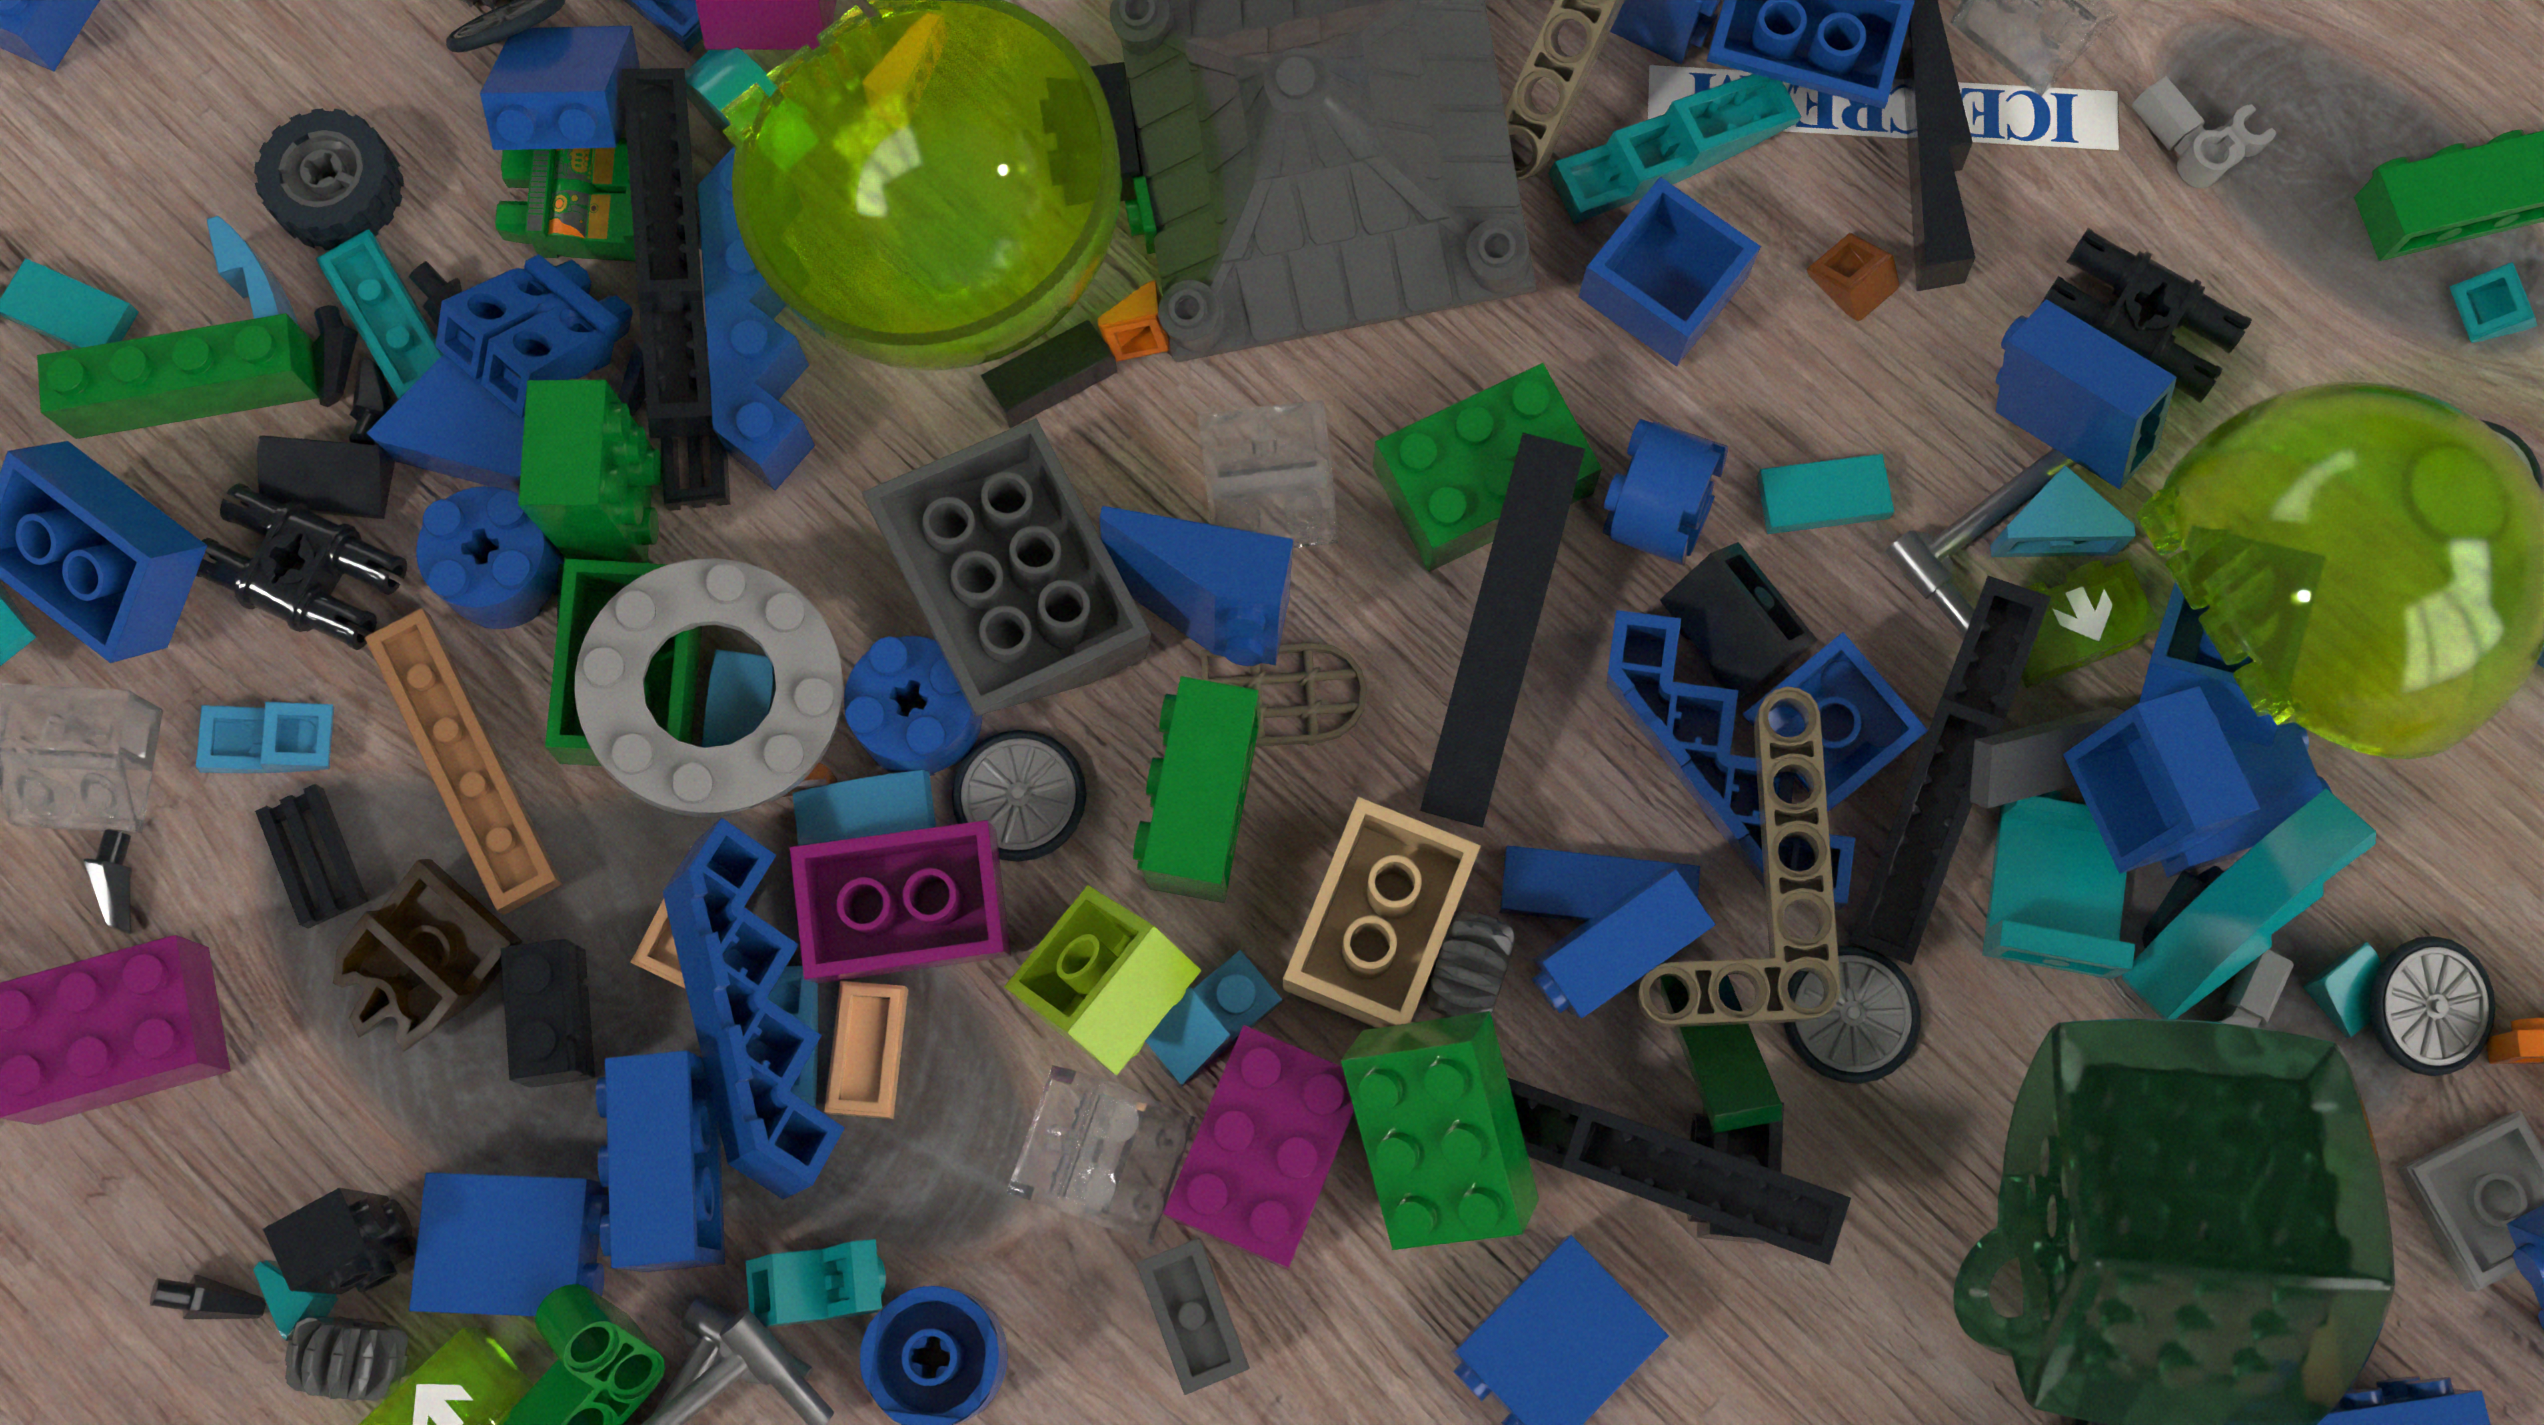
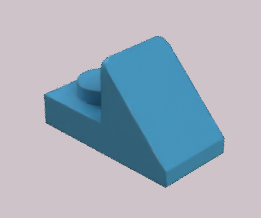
M1240 949L1195 988L1192 989L1189 985L1185 990L1186 993L1183 998L1169 1010L1145 1042L1181 1086H1183L1237 1041L1243 1025L1253 1028L1282 1004V998Z

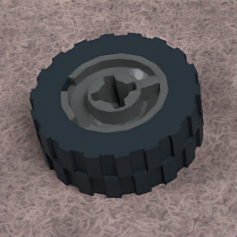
M323 108L313 109L311 113L305 115L299 113L289 118L291 121L282 127L279 125L271 132L273 134L267 143L264 142L259 150L261 154L259 162H255L254 173L258 183H255L257 194L264 200L262 204L294 239L298 237L304 245L312 248L320 246L324 250H332L367 229H370L377 236L379 234L378 231L385 224L389 225L394 218L393 213L396 207H400L403 198L400 194L401 187L404 186L403 175L398 170L400 164L396 156L374 127L371 128L365 119L356 114L355 116L348 115L345 110L334 108V111H325ZM330 173H337L335 178L328 176L327 178L323 179L326 175Z

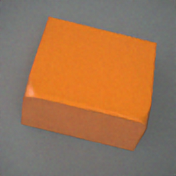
M1156 280L1144 284L1098 318L1099 329L1116 362L1171 350L1169 336L1163 329L1158 317L1159 303L1162 295Z

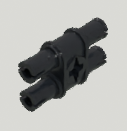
M2087 228L2066 263L2074 265L2114 288L2112 294L2116 298L2114 301L2110 299L2105 304L2058 276L2040 305L2046 299L2173 374L2177 377L2174 387L2201 403L2216 383L2214 379L2220 376L2223 368L2218 365L2215 366L2174 342L2176 336L2172 332L2174 329L2178 330L2183 326L2229 354L2245 334L2244 329L2249 327L2252 319L2241 315L2204 294L2205 287L2201 285L2200 280L2195 279L2191 282L2150 259L2152 254L2148 251L2145 253L2139 251L2134 255L2093 232L2094 230ZM2148 303L2150 305L2147 310L2149 315L2146 318V322L2139 327L2137 324L2141 318L2139 313L2142 307Z
M238 483L232 486L227 494L240 500V503L248 508H242L223 499L220 507V516L227 522L238 524L264 536V539L253 558L223 546L212 538L203 539L202 542L208 545L205 553L217 562L211 563L202 559L196 576L203 577L233 591L241 606L247 609L258 608L286 621L292 630L308 632L315 629L347 644L354 650L363 648L367 644L364 638L366 636L359 634L356 629L348 625L354 624L368 632L374 633L377 624L376 615L370 611H364L331 594L342 575L346 574L377 588L381 593L390 595L401 584L390 579L388 574L379 570H386L404 579L407 571L406 559L362 541L361 535L354 526L346 523L338 525L310 512L304 503L288 501L281 504L251 490L244 484ZM296 562L304 564L300 571L292 569Z

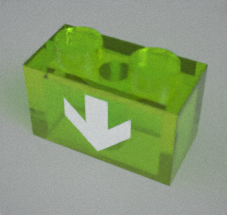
M2128 559L2108 567L2104 566L2102 560L2092 561L2069 572L2065 576L2068 582L2047 589L2044 582H2038L2025 587L2051 596L2050 603L2021 676L2026 689L2140 646L2161 628Z
M463 1327L358 1425H502L510 1417L512 1408L534 1385L485 1328Z

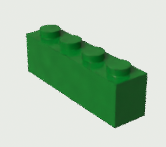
M2521 129L2512 130L2493 138L2485 145L2468 148L2465 143H2458L2437 151L2430 158L2411 162L2408 157L2392 159L2372 171L2373 177L2354 196L2378 261L2544 222V130L2527 135Z
M285 313L37 355L40 411L72 437L81 439L317 399L319 394L314 350L312 347L314 341Z

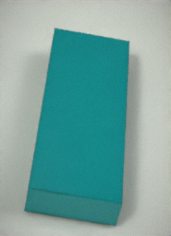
M367 229L317 257L316 261L397 398L400 399L443 353L435 347V334L378 239L370 229Z

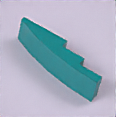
M1751 74L1672 101L1665 114L1613 131L1608 142L1604 145L1554 161L1548 175L1573 223L1576 224L1643 198L1659 177L1673 185L1723 162L1797 124L1801 119V115L1782 81Z
M2327 788L2273 829L2210 884L2133 961V969L2122 974V980L2167 1024L2171 1023L2272 947L2271 935L2324 896V882L2376 844V830Z

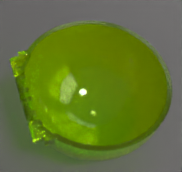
M867 0L877 14L876 16L868 18L855 5L816 35L820 43L817 48L812 50L805 44L766 74V77L776 89L770 98L755 83L721 110L731 124L723 130V133L736 149L732 172V194L737 226L744 246L755 267L775 295L803 324L823 339L862 359L889 367L920 371L969 368L1001 359L1028 346L1062 320L1087 291L1104 262L1114 236L1122 188L1118 138L1108 102L1097 77L1076 47L1052 25L1018 5L1004 0Z
M2339 381L2318 383L2288 390L2263 399L2227 418L2200 439L2173 466L2165 480L2163 489L2158 490L2143 504V508L2135 515L2159 555L2174 553L2182 546L2183 551L2169 558L2165 562V566L2192 609L2210 606L2198 620L2225 664L2240 663L2248 655L2253 659L2254 662L2235 671L2233 677L2256 715L2264 716L2271 714L2277 726L2295 722L2328 741L2373 756L2392 759L2430 757L2445 752L2461 743L2498 714L2531 676L2544 651V494L2527 465L2512 447L2489 426L2454 404L2429 393L2372 381Z

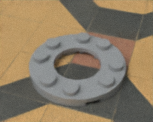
M703 558L676 562L652 570L625 586L611 598L591 624L582 643L575 671L574 691L579 721L587 742L602 767L621 787L640 800L664 811L684 816L717 818L732 816L731 813L751 809L766 802L772 803L797 787L813 771L827 751L836 732L842 706L843 676L839 653L830 629L814 605L799 590L784 579L757 566L734 560ZM717 624L742 631L763 648L774 667L776 692L769 714L753 733L731 745L703 748L680 742L657 725L646 706L644 679L651 658L667 639L682 631L691 630L698 626Z

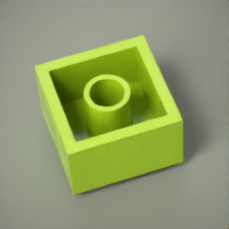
M1087 885L1006 983L1004 988L1054 1031L1117 1076L1128 1061L1139 1053L1145 1040L1169 1010L1183 998L1186 993L1185 990L1201 972V969L1154 925Z

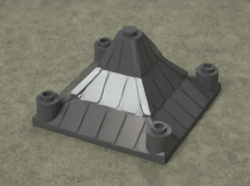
M1485 0L1112 1L1109 19L1122 45L1142 172L1146 178L1157 232L1154 238V246L1163 294L1159 303L1158 317L1163 329L1169 336L1172 358L1176 363L1537 292Z

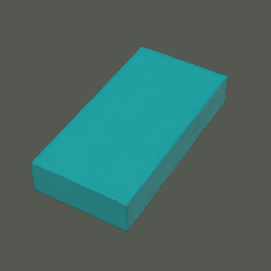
M26 258L0 298L1 316L74 349L122 341L139 313L128 302Z
M1883 454L1760 469L1756 476L1767 534L1890 519L1894 513Z

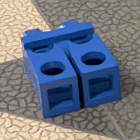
M538 254L525 261L524 269L516 268L443 300L435 347L475 380L482 377L481 385L519 417L523 418L525 417L527 380L579 379L593 369L597 371L607 366L611 361L614 343L629 332L633 311L632 307L617 295L608 296L599 302L591 297L589 292L592 281L588 276V272L573 259L553 266Z

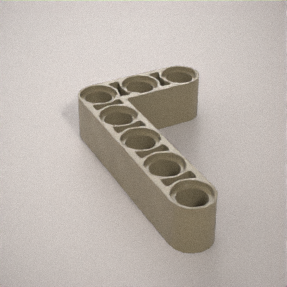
M1554 0L1504 108L1509 138L1516 134L1524 136L1529 140L1533 151L1531 162L1524 169L1515 168L1517 180L1533 177L1541 172L1548 163L1625 0ZM1570 20L1580 22L1587 34L1585 47L1575 56H1569L1564 53L1558 43L1560 29ZM1543 77L1550 78L1559 89L1560 97L1558 104L1549 113L1541 112L1532 102L1531 94L1533 87Z
M1784 687L1776 689L1767 695L1757 712L1754 723L1770 958L1669 962L1658 965L1644 976L1639 985L1637 997L1642 1013L1649 1021L1658 1026L1689 1027L1806 1022L1825 1015L1833 1009L1839 999L1840 973L1821 719L1815 700L1810 694L1800 688ZM1780 707L1794 709L1803 718L1804 731L1794 737H1783L1775 733L1769 723V713ZM1785 772H1792L1802 776L1808 784V799L1798 804H1789L1782 801L1774 791V778ZM1789 838H1799L1807 842L1814 854L1812 867L1801 872L1792 871L1785 867L1779 859V843ZM1795 904L1806 905L1815 912L1819 921L1815 937L1806 940L1797 939L1787 932L1783 924V913L1788 906ZM1807 971L1819 978L1822 982L1824 993L1823 999L1818 1006L1803 1008L1793 1002L1788 992V981L1793 973ZM1731 974H1739L1751 981L1756 992L1755 1001L1751 1008L1744 1011H1734L1723 1004L1718 993L1719 983L1722 978ZM1663 977H1672L1682 982L1688 994L1685 1008L1679 1013L1666 1014L1657 1010L1651 1003L1649 996L1652 983Z

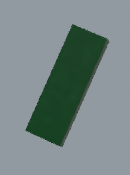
M1727 975L1719 983L1718 993L1720 1000L1731 1010L1743 1011ZM1672 977L1660 978L1661 996L1668 1014L1679 1013L1685 1008L1688 1000L1685 986L1682 982ZM1749 1024L1674 1027L1714 1133L1782 1121L1781 1100Z

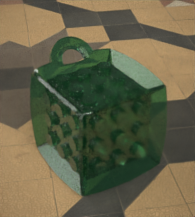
M2084 1020L2058 1022L2049 1030L2028 1068L2013 1109L2005 1145L2002 1179L1998 1194L1997 1227L1984 1235L1966 1255L1958 1271L1953 1293L1954 1311L1963 1331L1987 1350L2000 1355L2012 1356L2018 1381L2025 1400L2034 1409L2112 1425H2317L2340 1402L2365 1367L2385 1323L2395 1289L2392 1231L2380 1159L2359 1088L2342 1048L2337 1043L2294 1033L2197 1020ZM2018 1257L2023 1284V1315L2005 1317L1998 1314L1991 1305L1989 1298L1990 1285L1996 1272L2006 1262Z

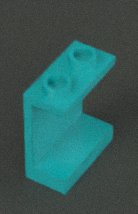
M2058 791L2001 805L1982 956L2106 979H2114L2133 969L2135 944L2119 941L2127 872L2119 874L2088 806L2062 801L2063 795Z

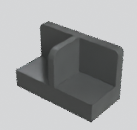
M1200 1238L1136 1263L1184 1395L1250 1369L1207 1252Z

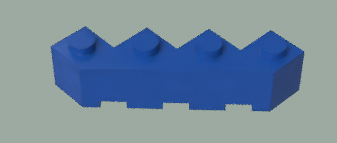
M737 142L697 185L712 424L714 432L728 454L776 491L815 447L802 419L778 401L809 366L796 336L774 320L804 287L790 255L770 241L798 208L785 177L741 143Z
M1616 610L1607 674V688L1765 889L1756 758L1730 755L1738 690L1673 682L1681 618ZM1785 772L1774 778L1773 787L1776 795L1782 801L1791 804L1795 773ZM1829 834L1835 910H1840L1848 903L1855 837ZM1789 838L1779 843L1778 855L1785 867L1798 872L1812 867L1814 854L1807 842L1799 838Z
M720 818L694 842L662 893L727 1163L784 1200L814 1184L845 1127L790 1092L822 1035L767 999L799 944L744 906L775 859L776 854L724 818Z

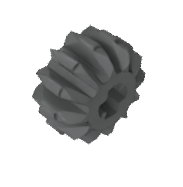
M1462 910L1453 917L1442 944L1427 994L1432 1011L1445 1015V1018L1490 1011L1492 1016L1516 942L1513 927L1499 922L1496 917L1481 912L1474 914Z
M341 1316L308 1317L296 1323L293 1338L288 1342L285 1356L287 1366L286 1383L295 1391L306 1392L310 1396L329 1397L330 1399L377 1401L389 1398L398 1393L401 1377H404L409 1358V1355H407L408 1337L398 1326L386 1325L385 1322H373L363 1318L353 1319Z

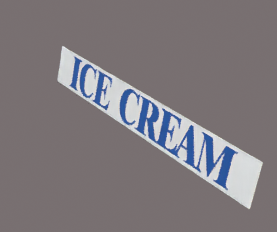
M1649 65L1648 119L1665 114L1672 101L1743 78L1752 73L1730 69ZM1893 79L1885 109L1783 82L1801 115V119L1797 124L1781 132L1907 139L1904 79ZM1958 82L1973 143L2119 151L2117 91Z

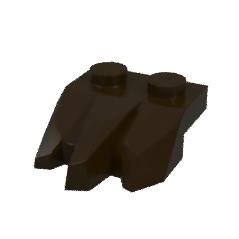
M421 859L416 861L381 909L365 911L337 948L333 984L341 988L358 984L365 989L349 1017L358 1038L373 1031L389 1018L394 1017L398 1022L395 1039L404 1052L466 1009L481 996L502 970L500 948L521 945L523 941L432 859Z

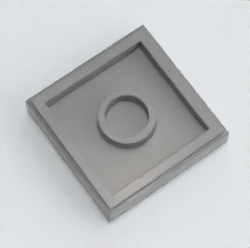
M2521 1110L2510 1112L2397 1168L2399 1175L2466 1292L2479 1291L2519 1270L2513 1257L2516 1246L2506 1224L2544 1205V1150Z

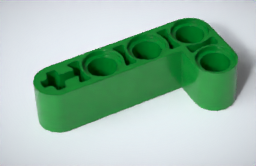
M579 1284L564 1285L555 1289L543 1299L537 1308L535 1316L537 1330L557 1355L558 1359L498 1425H622L662 1379L665 1370L664 1358L627 1313L585 1286Z

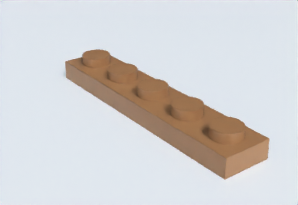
M421 608L364 637L496 911L505 915L562 885L561 879L431 615Z

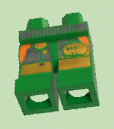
M620 138L616 148L502 150L501 172L502 179L507 188H529L528 201H499V204H497L495 225L503 240L532 244L537 254H540L543 258H558V255L580 259L636 262L627 138Z

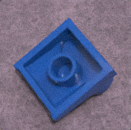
M1844 632L1839 634L1742 714L1754 727L1755 717L1765 697L1774 690L1794 687L1800 688L1811 695L1818 705L1821 719L1827 812L1851 795L1894 759L1904 754L1909 747L1928 733V729ZM1780 707L1769 713V723L1775 733L1783 737H1794L1804 731L1803 718L1794 709ZM1795 773L1796 778L1809 792L1807 782L1802 776Z

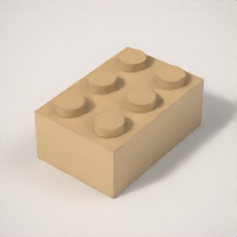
M1358 797L1283 977V990L1375 1028L1411 1023L1481 845Z

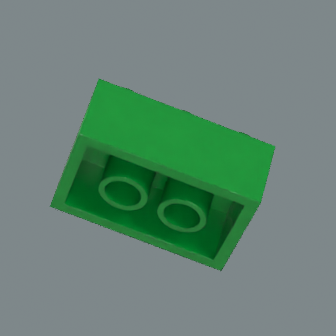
M1544 363L1538 364L1375 441L1373 469L1428 572L1493 542L1522 433L1585 448L1571 504L1594 493L1602 467Z
M527 380L519 507L567 559L620 560L621 562L648 563L649 545L657 543L659 534L657 511L654 507H651L652 486H659L662 479V459L659 449L652 446L646 437L644 428L638 426L630 414L628 405L621 402L607 380Z
M565 559L545 740L546 749L559 764L602 766L591 750L581 727L574 691L578 656L591 624L611 598L625 586L646 573L668 564ZM702 626L682 631L667 639L651 658L644 679L646 706L657 725L678 741L692 744Z
M1181 676L1177 695L1166 693L1159 723V732L1164 733L1163 745L1166 746L1164 758H1152L1146 787V795L1151 796L1150 807L1154 808L1151 822L1140 820L1133 850V860H1138L1137 870L1143 872L1150 890L1225 903L1261 721L1259 690Z
M1486 1011L1363 1030L1341 1059V1064L1392 1250L1523 1235L1539 1201V1196L1491 1012Z

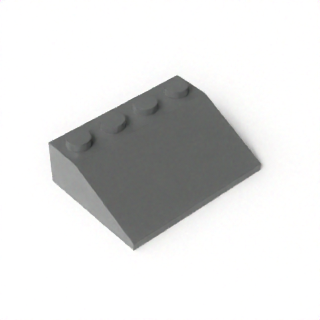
M1037 418L862 492L868 509L975 717L1091 684L1146 659L1151 632Z

